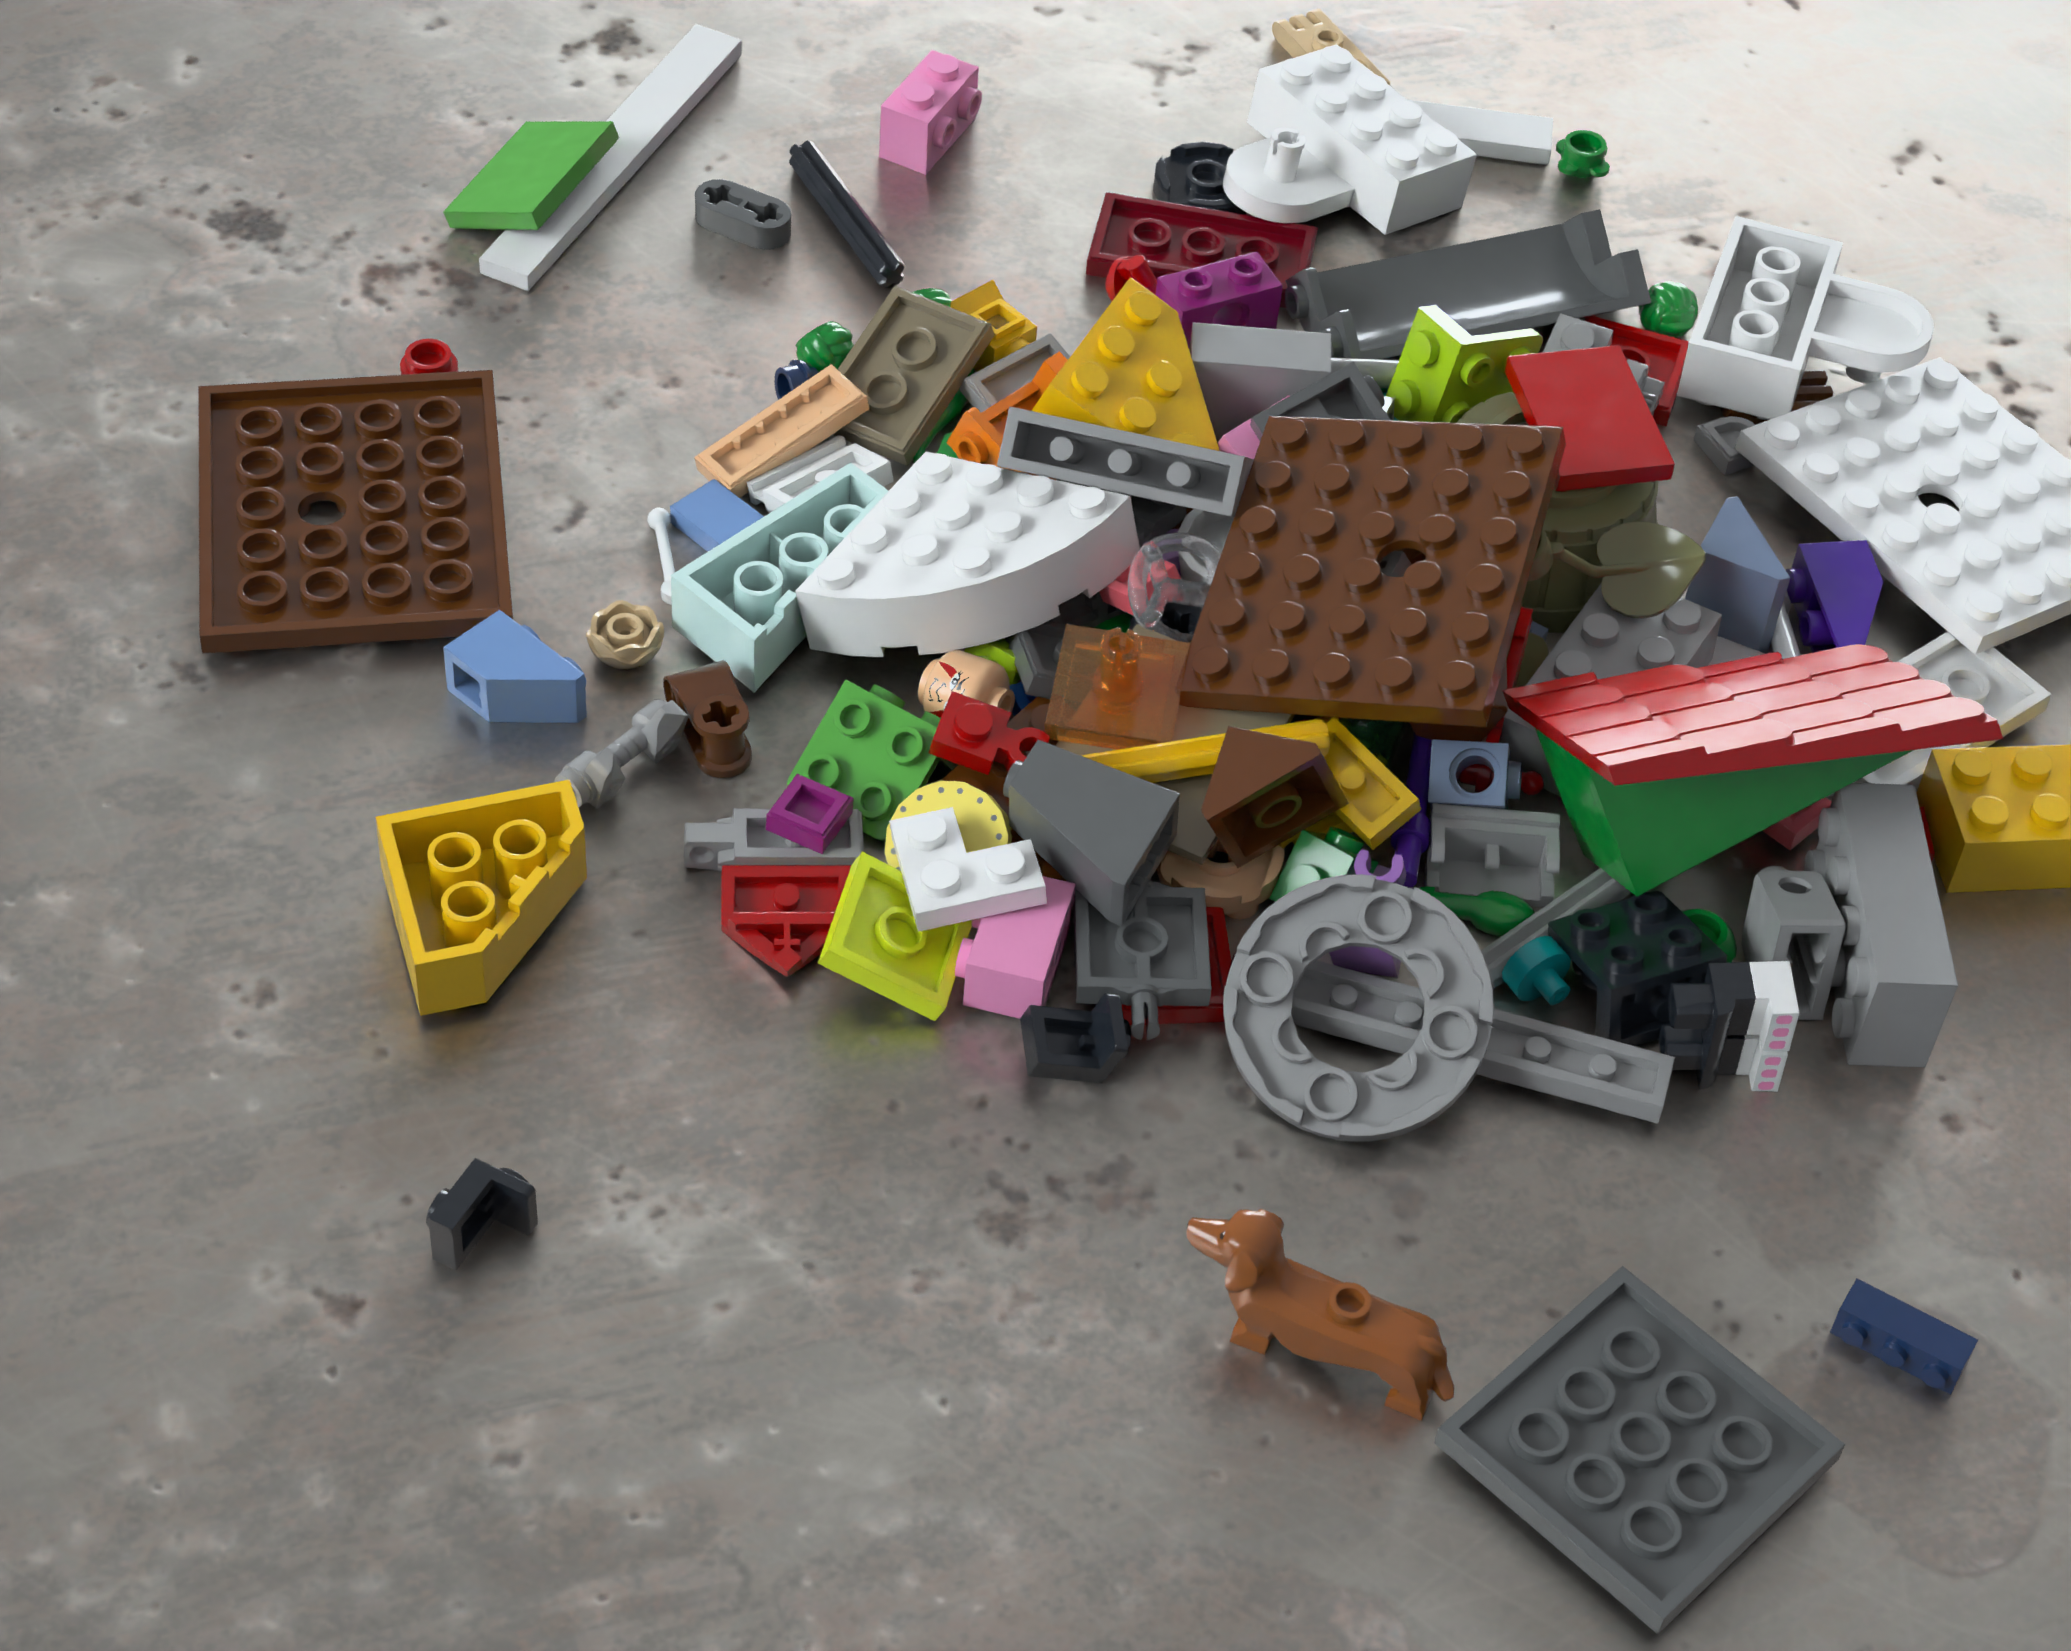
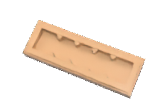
M831 364L695 456L697 470L707 480H717L741 498L748 493V481L809 451L869 410L867 396Z

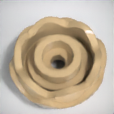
M618 600L611 603L606 609H601L593 615L591 627L586 632L589 648L601 662L616 669L629 670L648 663L658 653L664 638V626L662 622L657 621V617L650 607L633 605L627 601Z

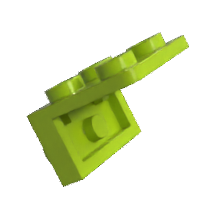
M1436 305L1419 307L1386 397L1395 398L1394 417L1399 421L1457 423L1468 410L1480 402L1485 403L1486 399L1500 394L1514 393L1505 373L1508 356L1539 353L1543 337L1534 329L1471 336Z

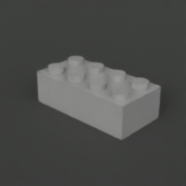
M1600 584L1526 685L1594 672L1598 679L1667 665H1686L1694 668L1708 666L1713 658L1722 614L1681 597L1667 611L1657 616L1638 619L1626 617L1607 605L1602 596ZM1508 709L1504 717L1500 743H1509L1511 761L1522 762V772L1535 771L1539 773L1544 780L1543 789L1561 796L1535 728Z
M1851 783L1835 792L1830 808H1823L1821 810L1818 823L1819 841L1816 850H1808L1804 865V871H1815L1822 874L1846 924L1831 984L1835 995L1832 1012L1833 1033L1836 1038H1843L1848 1065L1926 1067L1958 987L1915 785Z

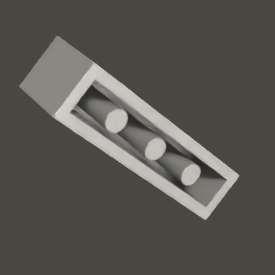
M1009 406L997 466L1234 517L1254 459Z

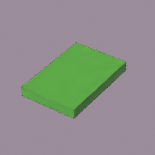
M613 121L525 122L443 211L449 227L455 229L539 230L617 142L619 135Z

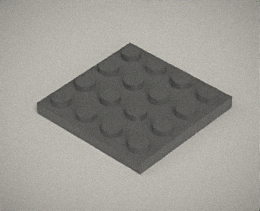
M1624 1266L1619 1268L1438 1427L1434 1442L1657 1634L1839 1460L1845 1446L1841 1440Z

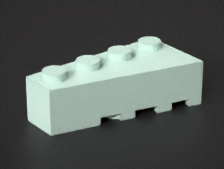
M850 462L671 575L672 627L715 662L726 661L733 676L755 692L807 636L795 591L886 495L888 490Z

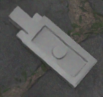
M733 808L732 817L718 819L717 823H685L684 830L685 867L707 870L718 869L719 872H722V865H852L860 853L864 852L862 811H859V809H853V813L823 854L767 831L766 815L770 809Z

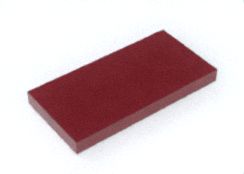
M1106 192L1087 258L1086 275L1106 278L1112 263L1117 258L1123 256L1134 257L1136 255H1143L1155 278L1158 279V277L1258 252L1283 285L1280 308H1286L1285 291L1287 284L1285 280L1303 269L1311 268L1318 228L1296 223L1272 222L1254 216Z

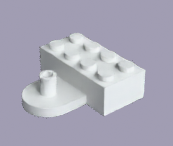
M1334 45L1259 69L1247 123L1266 139L1240 147L1230 155L1223 179V187L1228 198L1237 207L1264 220L1279 223H1300L1350 206L1386 235L1462 208L1477 154L1458 140L1454 133L1444 129L1426 115L1418 105L1410 102L1389 86L1382 77L1375 75L1352 57L1349 51Z
M1735 216L1688 344L1677 396L1696 400L1704 405H1715L1758 416V419H1773L1791 412L1809 356L1846 365V374L1851 379L1860 383H1871L1879 380L1882 372L1906 370L1916 366L1925 358L1934 332L1933 319L1920 302L1901 291L1835 274L1843 242Z

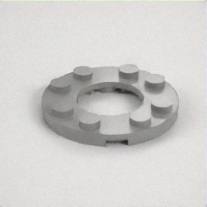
M1363 874L1341 875L1308 883L1291 891L1269 906L1253 922L1241 939L1229 970L1223 997L1224 1022L1229 1047L1239 1072L1256 1096L1278 1116L1302 1130L1330 1139L1352 1142L1383 1140L1406 1134L1424 1126L1451 1107L1473 1081L1483 1062L1491 1035L1494 1009L1493 989L1484 956L1476 940L1462 921L1442 902L1417 887L1413 890L1397 883L1378 880L1374 875ZM1349 946L1377 948L1399 959L1417 979L1425 1003L1423 1026L1411 1049L1391 1065L1368 1072L1345 1071L1315 1058L1299 1039L1291 1015L1294 990L1305 970L1326 953Z

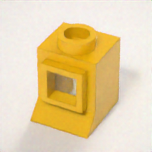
M994 279L951 301L950 308L992 324L995 336L973 367L975 372L1036 341L1037 326L1003 299Z

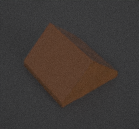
M1228 726L1201 812L1238 869L1298 834L1302 829L1305 830L1349 803L1316 743Z

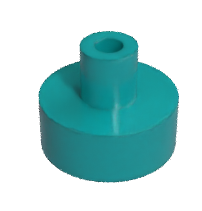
M1541 936L1524 944L1510 957L1502 971V979L1522 1001H1532L1543 996L1550 1005H1556L1563 1001L1570 992V987L1563 978L1570 968L1571 959L1552 937Z

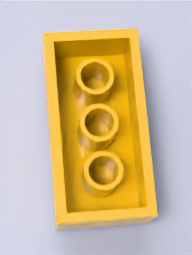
M2071 744L1932 749L1916 794L1919 806L1925 808L1935 852L1934 858L1946 893L2071 888Z

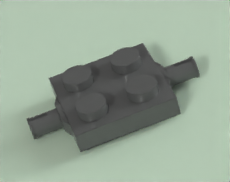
M1150 879L1123 926L1110 922L1075 889L1073 921L1076 1003L1097 1004L1105 993L1118 994L1121 1004L1131 1006V1033L1140 1040L1143 1038L1144 1019H1146L1147 1040L1159 1035L1158 1006H1209L1211 977L1205 888L1170 887L1158 882H1152Z

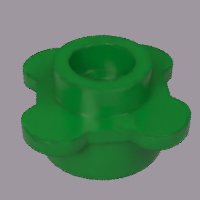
M1576 130L1570 132L1565 139L1557 142L1555 149L1561 154V159L1558 161L1557 166L1560 172L1578 178L1603 177L1609 173L1610 165L1604 158L1608 151L1607 143L1598 133L1589 130Z

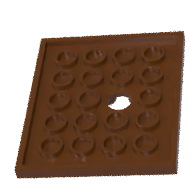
M493 370L198 386L199 637L202 654L459 637L498 610H501L513 619ZM317 501L335 502L337 510L344 514L338 521L327 525H314L302 519V517L310 512L311 503Z
M1269 416L1174 690L1179 705L1194 708L1487 727L1565 450L1566 441L1563 427ZM1412 548L1421 551L1426 556L1425 561H1419L1410 565L1403 577H1391L1383 574L1380 570L1379 565L1383 558L1398 549Z

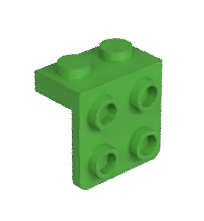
M845 679L790 774L787 786L796 774H800L853 797V809L862 811L863 833L885 843L887 826L898 805L916 789L926 785L937 765L951 772L959 764L929 754L930 746L941 718L925 711L920 719L903 710L906 702L888 690L873 684L871 690L867 691Z

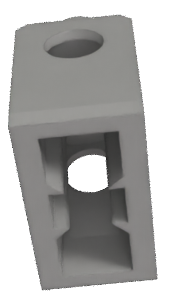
M1770 866L1759 871L1753 880L1752 892L1742 931V948L1745 962L1790 961V963H1793L1791 971L1800 1013L1798 1020H1823L1846 928L1844 919L1822 874L1815 871H1788L1781 866Z

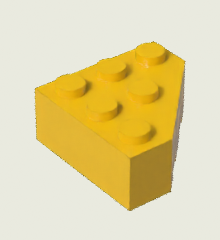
M1130 277L1049 384L1031 411L1220 451L1178 312Z
M570 779L375 817L381 869L420 1016L486 1003L587 879L585 827Z

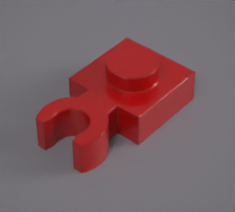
M952 691L933 737L929 754L989 775L994 761L1004 764L1009 772L1016 760L1025 761L1026 756L1022 754V751H1031L1037 740L1048 743L1050 736L1044 731L1032 727L1018 730L1011 729L1007 725L1012 712Z

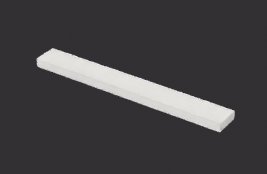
M695 24L608 118L607 121H613L619 135L617 142L539 230L506 229L479 258L480 274L529 291L742 55V40Z

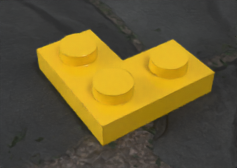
M1333 717L1326 723L1330 736L1329 754L1324 756L1349 803L1335 811V813L1374 850L1421 810L1420 802L1342 723ZM1301 832L1282 842L1281 844H1279V846L1282 849L1285 848L1290 842H1292L1296 837H1298Z

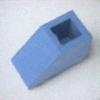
M498 610L443 647L447 690L488 722L578 723L587 717L586 678L579 665L569 657L560 656L543 643L530 627L519 625L501 610Z

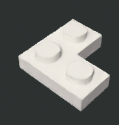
M953 807L889 821L892 841L918 932L1047 904L1046 887L1031 839L966 853Z

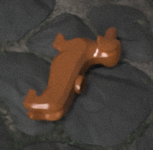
M1243 1209L1235 1213L1230 1219L1192 1217L1188 1221L1186 1235L1190 1244L1204 1255L1227 1268L1225 1288L1239 1317L1232 1331L1231 1343L1265 1355L1271 1340L1276 1337L1285 1348L1293 1354L1304 1358L1374 1372L1383 1381L1394 1387L1390 1388L1384 1406L1422 1421L1430 1404L1433 1390L1445 1402L1454 1398L1455 1387L1447 1366V1349L1442 1343L1436 1322L1425 1314L1372 1295L1357 1283L1339 1281L1286 1258L1281 1235L1284 1223L1276 1214L1263 1209L1257 1211Z

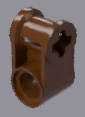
M722 660L664 676L663 688L666 702L673 700L689 716L682 734L701 771L716 778H730L743 773L750 766L752 760L751 746L744 733L750 722L749 710L737 689L733 673L727 662Z

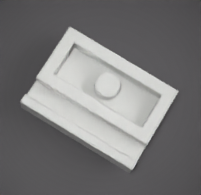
M838 435L748 481L747 487L751 503L757 505L763 502L766 511L771 513L850 462L884 487L894 482L891 464L889 460L856 443L847 446L845 437Z

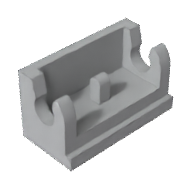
M1433 803L1429 819L1431 822L1429 846L1424 852V886L1435 887V891L1473 896L1492 890L1501 891L1523 899L1531 907L1543 908L1553 901L1554 873H1559L1560 814Z

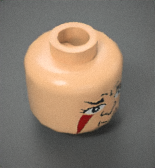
M961 650L948 652L940 659L931 661L924 670L919 682L918 700L923 705L924 712L927 711L939 718L942 717L952 691L1012 712L1014 708L1015 696L1014 692L1010 690L1009 677L1005 668L994 661Z

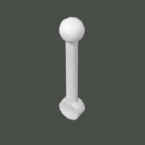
M657 507L649 512L647 521L656 532L665 582L661 585V598L665 603L672 605L671 575L675 573L667 532L671 517L667 510Z

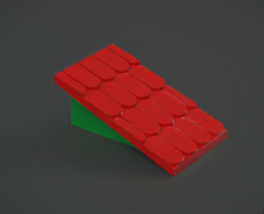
M1862 644L1848 645L1785 659L1777 651L1699 668L1686 665H1667L1598 679L1594 672L1502 690L1509 709L1531 724L1536 730L1583 855L1635 896L1647 892L1914 750L2003 739L1998 720L1986 714L1980 703L1971 699L1955 697L1951 694V690L1946 684L1923 679L1915 667L1905 663L1893 662L1889 660L1887 652L1883 649Z

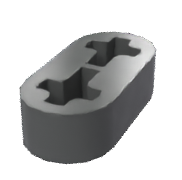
M724 179L706 181L697 187L695 191V218L698 224L705 229L763 250L782 247L791 238V209L780 199Z

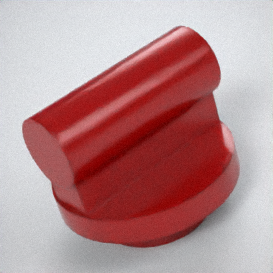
M1143 255L1119 257L1112 263L1105 283L1111 302L1130 277L1156 295L1157 279Z

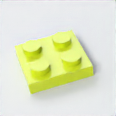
M862 851L851 865L818 964L936 1021L947 1007L956 978L955 966L960 945L964 937H969L972 920L918 932L901 871Z

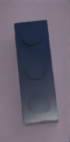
M1858 1278L1843 1301L1830 1331L1831 1334L1841 1338L1845 1343L1858 1347L1882 1359L1886 1364L1897 1367L1921 1379L1930 1387L1938 1388L1950 1395L1965 1370L1978 1342V1339Z

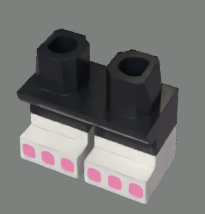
M1790 961L1709 963L1704 983H1671L1668 996L1670 1024H1662L1658 1039L1660 1053L1675 1057L1672 1070H1696L1699 1090L1712 1086L1716 1081L1717 1074L1749 1075L1751 1091L1778 1092L1788 1057L1787 1051L1790 1050L1800 1014Z

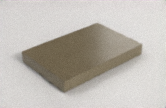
M894 286L837 369L867 396L869 410L832 435H841L848 442L856 443L872 452L908 466L961 387L963 380L969 375L995 336L992 324Z

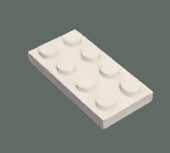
M1949 632L1944 633L1897 661L1915 667L1923 679L1946 684L1950 688L1951 694L1955 697L1971 699L1980 703L1986 714L1998 720L2003 737L2046 711L2052 695L1994 647L1975 655ZM1997 740L1917 749L1853 783L1915 785L1917 791L1932 749L1988 747Z

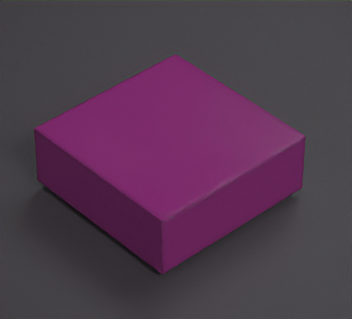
M796 774L767 813L766 830L823 854L853 813L854 798L800 774Z

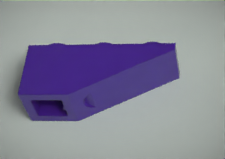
M1867 540L1798 544L1792 567L1786 569V572L1790 577L1787 593L1799 618V634L1802 644L1809 646L1812 653L1848 645H1865L1884 582Z

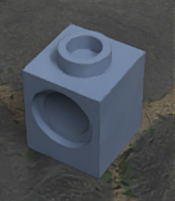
M1432 740L1428 793L1430 809H1432L1433 803L1508 810V799L1520 800L1522 762L1511 761L1509 743ZM1473 764L1485 765L1494 773L1492 784L1486 790L1479 793L1465 791L1458 782L1462 771Z

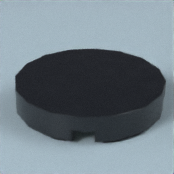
M1200 141L1181 144L1171 149L1169 157L1165 159L1161 157L1156 162L1153 192L1157 200L1242 215L1247 214V212L1237 207L1228 198L1223 187L1227 162L1233 153V148L1220 143Z

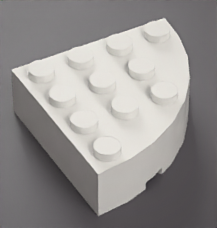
M925 452L795 591L810 649L848 656L884 657L885 648L917 646L919 655L946 653L991 643L1037 627L1060 615L1058 605L1082 592L1089 598L1119 577L1141 555L1131 498L1128 495L1105 491L1096 487L1077 485L1050 479L1046 476H1036L999 468L995 465L981 464L949 457L944 454Z

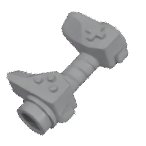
M654 699L632 717L633 728L598 754L592 751H584L564 766L562 772L555 777V782L570 779L578 807L584 803H590L597 809L606 801L611 800L621 788L625 780L620 769L621 766L623 767L641 752H644L655 763H658L676 749L689 716L673 700L666 702L661 699Z

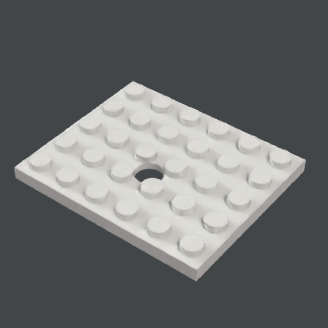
M1941 357L1740 431L1735 446L1738 452L1842 541L1867 540L1880 574L1973 654L1981 653L2071 614V460L2061 455L2041 439L2035 430L2021 423L2000 406L1995 398L1980 390L1960 374L1954 365L1945 362ZM1923 493L1943 495L1952 500L1959 508V511L1949 505L1940 503L1926 507L1919 500L1918 495Z

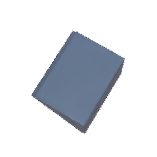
M1738 496L1731 497L1725 500L1701 544L1706 554V561L1689 585L1685 599L1722 614L1718 631L1719 637L1768 654L1790 577Z

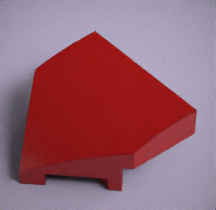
M722 865L721 931L768 966L786 977L790 976L821 955L851 865Z

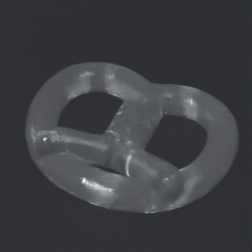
M1188 533L1164 534L1145 543L1134 556L1128 575V597L1137 623L1148 631L1158 632L1190 646L1194 634L1173 630L1164 625L1160 618L1167 602L1203 608L1221 556L1217 548L1206 539ZM1180 551L1189 552L1200 557L1207 568L1206 582L1170 578L1167 574L1162 555L1168 552ZM1148 572L1154 589L1149 601L1146 588Z

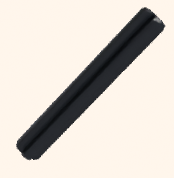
M808 140L801 145L794 144L789 150L792 155L789 160L790 165L876 282L886 288L892 283H901L904 279L902 271L905 268V264L817 146Z

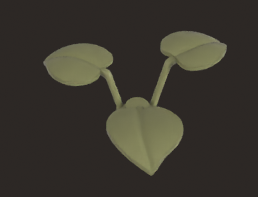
M1628 522L1611 528L1600 537L1597 544V555L1602 566H1595L1564 549L1562 543H1550L1544 528H1542L1528 581H1534L1543 577L1550 570L1553 559H1560L1592 578L1603 577L1601 584L1602 596L1607 605L1614 611L1626 617L1637 619L1649 618L1667 611L1682 597L1705 564L1706 554L1702 547L1693 539L1675 529L1650 522ZM1529 632L1516 687L1526 686L1549 655L1546 642L1535 633ZM1509 646L1508 653H1507V656H1506V661H1507V658H1508L1510 646Z

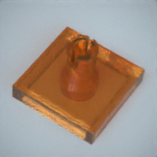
M1066 624L1045 722V733L1052 740L1117 750L1173 741L1190 643L1141 636L1130 629L1127 630V633H1122L1121 628L1102 630Z

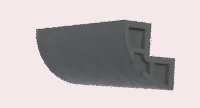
M1600 209L1580 213L1562 224L1317 272L1315 267L1307 268L1285 280L1287 284L1285 304L1288 314L1294 320L1299 319L1306 332L1331 333V357L1383 360L1401 356L1419 307L1436 305L1471 336L1556 324L1560 313L1580 319L1651 303L1638 249L1612 256Z

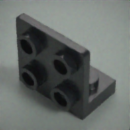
M1661 891L1645 892L1639 896L1633 895L1631 898L1597 908L1582 909L1573 915L1555 919L1548 923V936L1552 937L1560 945L1570 959L1597 986L1596 1036L1632 1046L1657 1040L1662 1024H1670L1668 996L1671 983H1704L1709 963L1727 962V955Z

